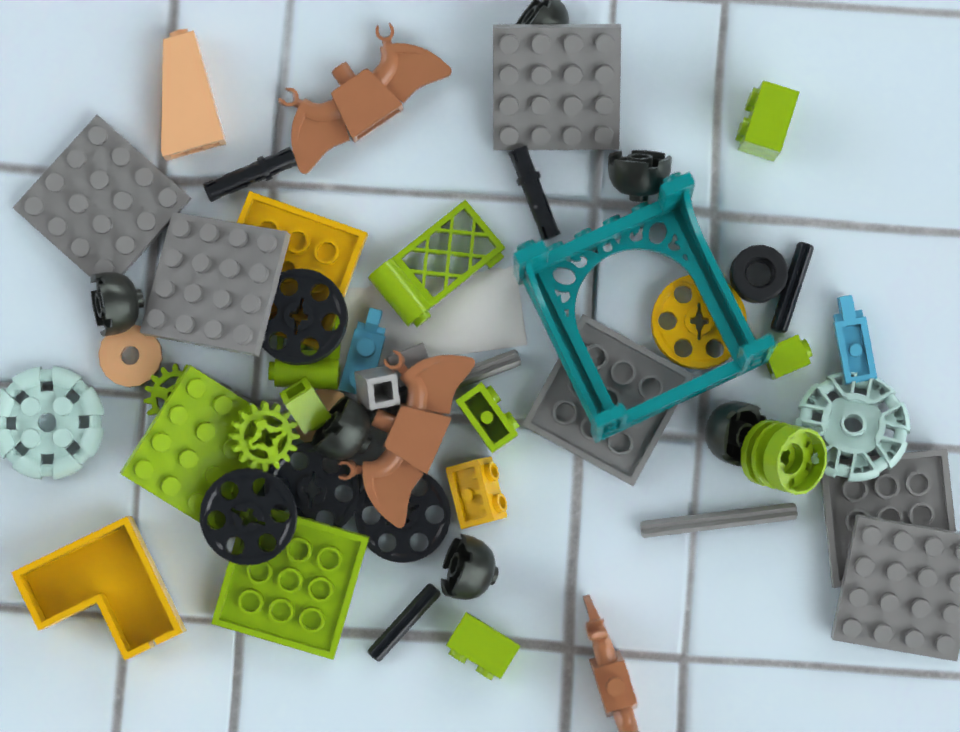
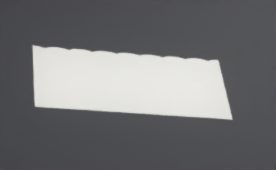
M513 265L506 269L491 268L483 272L477 271L428 311L431 317L419 327H416L414 324L408 327L374 285L364 289L359 287L349 288L344 297L348 311V324L344 338L341 341L340 372L344 371L354 329L357 328L358 321L366 323L369 308L382 310L383 313L379 327L386 328L384 335L386 338L378 366L385 365L384 358L389 362L388 356L395 354L392 350L400 352L420 343L424 344L429 357L462 355L527 345L520 289L514 276ZM443 277L435 279L426 278L425 288L435 297L443 290ZM448 278V285L456 279Z

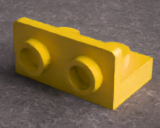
M491 456L445 468L461 529L507 518V501L501 493L498 483L499 471Z

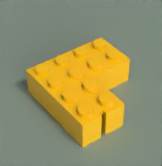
M126 516L11 572L38 631L47 629L98 604L124 661L155 647L153 640L158 645L187 631L132 516Z

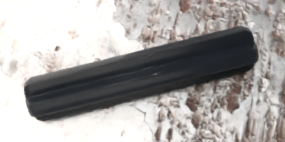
M799 242L796 245L788 270V279L781 292L770 328L773 331L786 333L814 250V246L811 244Z
M427 584L368 649V654L376 661H381L439 598L440 591L433 584Z

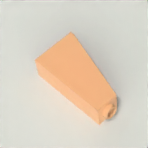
M188 29L173 31L169 34V38L163 39L161 153L166 161L227 144L198 38L194 31L188 32Z

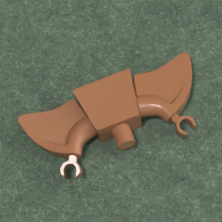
M389 23L391 33L387 37L381 36L379 34L378 25L376 26V36L382 40L383 46L380 47L381 61L372 72L366 68L355 75L347 62L340 64L331 72L340 85L331 92L332 100L317 104L306 98L304 100L299 99L297 91L293 88H284L292 93L293 100L291 103H287L283 99L278 98L279 103L284 107L295 106L298 108L292 123L291 144L300 172L302 174L309 173L329 150L350 141L349 135L355 143L403 110L402 103L404 104L415 91L425 85L449 77L452 73L451 68L442 59L426 49L405 43L392 44L391 38L394 35V28Z
M392 350L399 357L398 364L391 366L385 358L384 364L389 369L398 371L401 374L399 378L407 387L406 404H400L396 415L378 409L371 426L388 433L383 443L386 449L379 458L373 461H363L362 465H357L355 461L350 459L338 463V465H348L350 468L349 475H338V478L341 480H348L356 476V474H363L365 491L371 503L386 520L397 528L404 527L411 492L423 474H428L452 418L449 414L451 412L453 396L459 385L475 366V360L471 357L438 355L423 359L407 368L404 356L398 351Z
M590 595L582 596L589 616V621L586 622V632L589 640L592 641L595 655L594 658L589 659L606 717H614L619 732H639L633 709H637L638 703L624 658L620 650L615 651L604 626V619L600 618Z

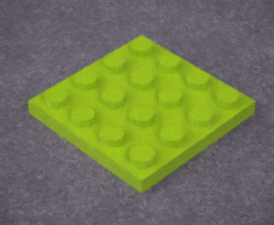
M189 365L125 463L120 474L200 523L201 504L210 486L228 472L249 468V459L242 463L237 459L241 451L233 452L231 450V446L237 443V441L230 439L229 433L236 432L237 430L231 422H240L242 419L238 411L250 412V403ZM263 415L267 423L279 422L269 415ZM251 422L246 427L244 435L248 434L252 425ZM263 429L261 431L262 436L258 439L265 443L267 441L266 436L270 433ZM284 437L280 439L277 449L281 447ZM261 449L248 450L253 455L265 456ZM259 463L257 464V466H256L255 468L260 469ZM258 478L254 481L253 490L256 494L259 493L265 484L264 478ZM227 481L223 483L221 493L227 499H234L237 497L239 489L234 482ZM215 510L209 514L208 521L212 527L219 529L225 525L226 518L222 512Z
M249 508L242 514L244 517L243 523L247 525L251 521H259L253 516L254 510L252 508ZM275 508L272 509V517L276 521L284 522L288 520V512ZM297 515L294 535L285 549L276 557L256 565H240L228 562L211 624L334 660L370 536ZM269 533L262 534L259 538V545L265 551H272L276 547V539ZM235 538L232 554H241L244 551L245 545L241 538Z

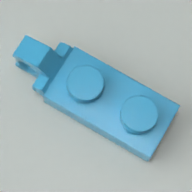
M852 295L841 296L837 298L839 314L833 315V326L845 385L852 384L853 381L858 383L869 381L871 378L877 379L866 317L863 316L862 309L855 311ZM851 372H857V376H851Z
M369 308L366 323L358 321L357 328L354 329L340 382V391L357 395L354 372L378 367L386 338L384 336L386 328L379 327L383 313L382 310Z

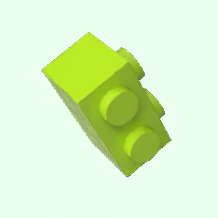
M481 382L455 400L492 454L519 435L516 431L520 427L509 411L505 414L497 405L501 399L491 385L486 388Z

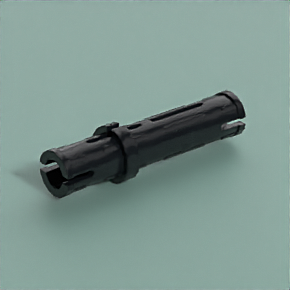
M523 146L508 152L518 176L516 182L523 189L541 240L545 241L560 235L561 233L539 180L541 174L539 171L536 172L528 147Z
M288 147L265 158L260 156L257 158L258 161L203 183L210 202L264 179L269 181L273 179V175L296 167L297 163L291 148Z

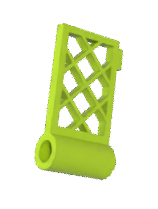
M464 200L394 257L380 265L369 275L368 279L408 327L412 324L419 327L431 317L428 311L483 266L486 265L491 269L504 258L501 252L505 250V247L470 204ZM463 210L472 219L471 231L453 229L454 217ZM450 221L449 229L442 228ZM476 225L482 232H475ZM434 233L449 234L447 251L429 249L430 236ZM452 235L471 236L469 253L451 251ZM474 238H487L495 248L487 255L473 254ZM426 240L425 248H417ZM410 252L424 253L423 270L410 269L402 259ZM428 254L446 256L445 273L427 271ZM450 256L469 258L467 271L463 274L449 273ZM472 259H480V261L472 266ZM415 275H422V282ZM426 276L444 278L443 290L435 297L425 288ZM448 278L456 279L448 285Z
M338 316L335 321V330L338 328L340 324V319ZM277 336L276 350L284 348V338ZM341 343L328 357L313 364L291 365L275 359V362L270 361L268 380L274 381L275 387H290L306 376L314 389L338 390ZM301 345V351L305 355H313L317 352L316 349L304 350L307 346Z

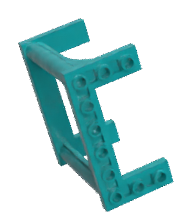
M676 172L663 179L664 184L660 185L656 202L650 205L648 201L642 202L631 209L632 213L624 217H620L619 214L614 215L603 221L602 227L593 231L591 228H586L574 235L575 239L563 244L562 241H558L546 247L543 240L536 243L534 240H529L520 244L516 248L517 252L513 253L514 276L518 285L524 284L588 416L591 423L590 433L595 443L768 363L777 345L771 333L755 340L698 224L691 202L695 181L690 172L683 175L680 172ZM662 223L666 228V236L662 242L654 244L649 239V230L654 224ZM643 228V238L637 242L630 239L631 233H633V236H636L639 230ZM674 235L677 238L674 244L680 248L675 251L670 250L668 247ZM610 244L612 246V250L610 252L604 251L603 246ZM648 250L671 258L687 271L693 279L733 361L626 410L623 403L614 405L581 338L576 323L575 304L578 291L585 277L602 260L623 251ZM580 257L585 258L587 264L581 268L571 263V261H581ZM560 268L568 269L574 273L576 280L569 285L561 284L554 279V271ZM555 290L561 293H569V300L562 303L561 294L557 296ZM565 311H569L568 317L566 316Z

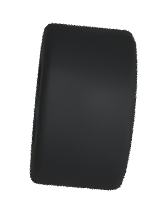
M752 245L742 250L733 260L729 271L730 284L743 300L751 303H765L775 298L785 287L788 279L787 263L783 256L774 248L766 245ZM754 262L764 263L770 269V280L763 286L752 285L747 279V269Z

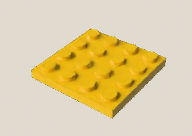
M251 191L248 192L237 223L287 231L291 236L281 272L290 269H309L319 272L329 278L340 290L343 297H345L368 237L367 232ZM287 279L281 284V292L286 296H291L298 290V283L294 279ZM317 285L312 290V298L316 301H324L329 296V288L326 285ZM275 304L272 305L269 320L273 319L277 314ZM301 306L298 314L292 313L291 318L296 321L298 329L300 322L307 320L308 316L303 313ZM328 314L323 318L322 326L325 330L332 331L337 315ZM278 332L274 334L287 339V336L284 333ZM307 338L302 343V345L318 350L319 344L316 339Z

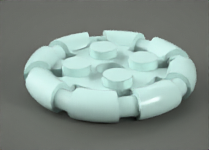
M41 366L17 374L12 378L13 382L6 389H1L0 456L3 459L7 458L13 464L12 468L34 479L42 480L43 477L53 476L55 480L79 471L84 467L82 464L90 456L93 458L104 435L105 428H102L104 410L97 392L92 386L88 387L82 381V376L63 367L53 366L52 369H42ZM43 382H53V391H43ZM23 390L29 397L25 398L20 404L15 397ZM72 390L80 396L75 404L66 397ZM45 414L54 415L57 421L56 427L50 432H45L40 427V420ZM80 416H89V428H80ZM16 417V429H7V418ZM75 440L81 448L72 455L66 448ZM21 443L30 449L24 456L16 450ZM43 454H54L53 464H43Z
M843 372L827 376L826 381L821 384L815 383L801 399L798 406L800 414L799 418L795 419V425L814 430L823 438L827 449V465L824 474L832 478L836 476L848 478L849 482L867 481L879 477V473L886 468L890 470L902 458L908 446V443L905 441L907 434H910V419L904 402L900 403L895 396L897 392L885 381L877 377V379L871 378L869 381L858 383L853 381L852 384L845 385ZM851 372V376H857V372ZM854 388L866 389V395L854 393ZM833 391L837 393L839 398L831 402L827 394ZM885 402L889 410L881 413L876 405ZM812 414H823L821 422L811 420ZM849 418H855L860 421L862 429L858 432H850L845 428L844 422ZM885 428L891 429L894 432L893 438L884 436ZM873 450H876L880 456L875 461H872L869 457ZM813 453V456H811L812 464L819 463L817 453ZM840 455L853 457L851 466L839 463Z

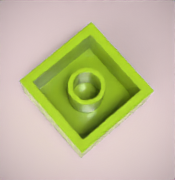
M764 80L759 88L753 87L745 106V111L750 112L748 118H743L735 138L736 141L740 142L738 151L774 162L781 153L800 92Z

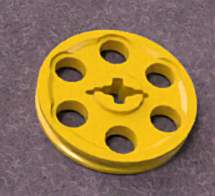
M687 275L670 283L658 296L651 315L652 335L660 351L673 363L688 369H709L727 361L731 355L690 275ZM728 284L747 322L744 304L738 293ZM685 286L689 288L692 293V298L689 302L680 303L675 299L674 291L677 287ZM698 304L700 305L699 314H701V318L707 320V324H704L701 328L700 340H698L696 324L690 323V320L696 317ZM663 313L672 314L676 319V326L671 330H664L658 323L659 316ZM680 340L689 342L692 347L691 354L687 357L678 356L674 351L676 342ZM713 340L720 342L723 346V354L717 358L709 356L706 352L707 343Z

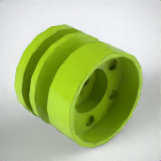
M772 419L763 420L754 425L745 436L741 448V465L744 474L753 483L794 495L806 494L815 488L823 477L827 465V449L823 438L814 430ZM813 453L818 455V464H812L811 456H813Z

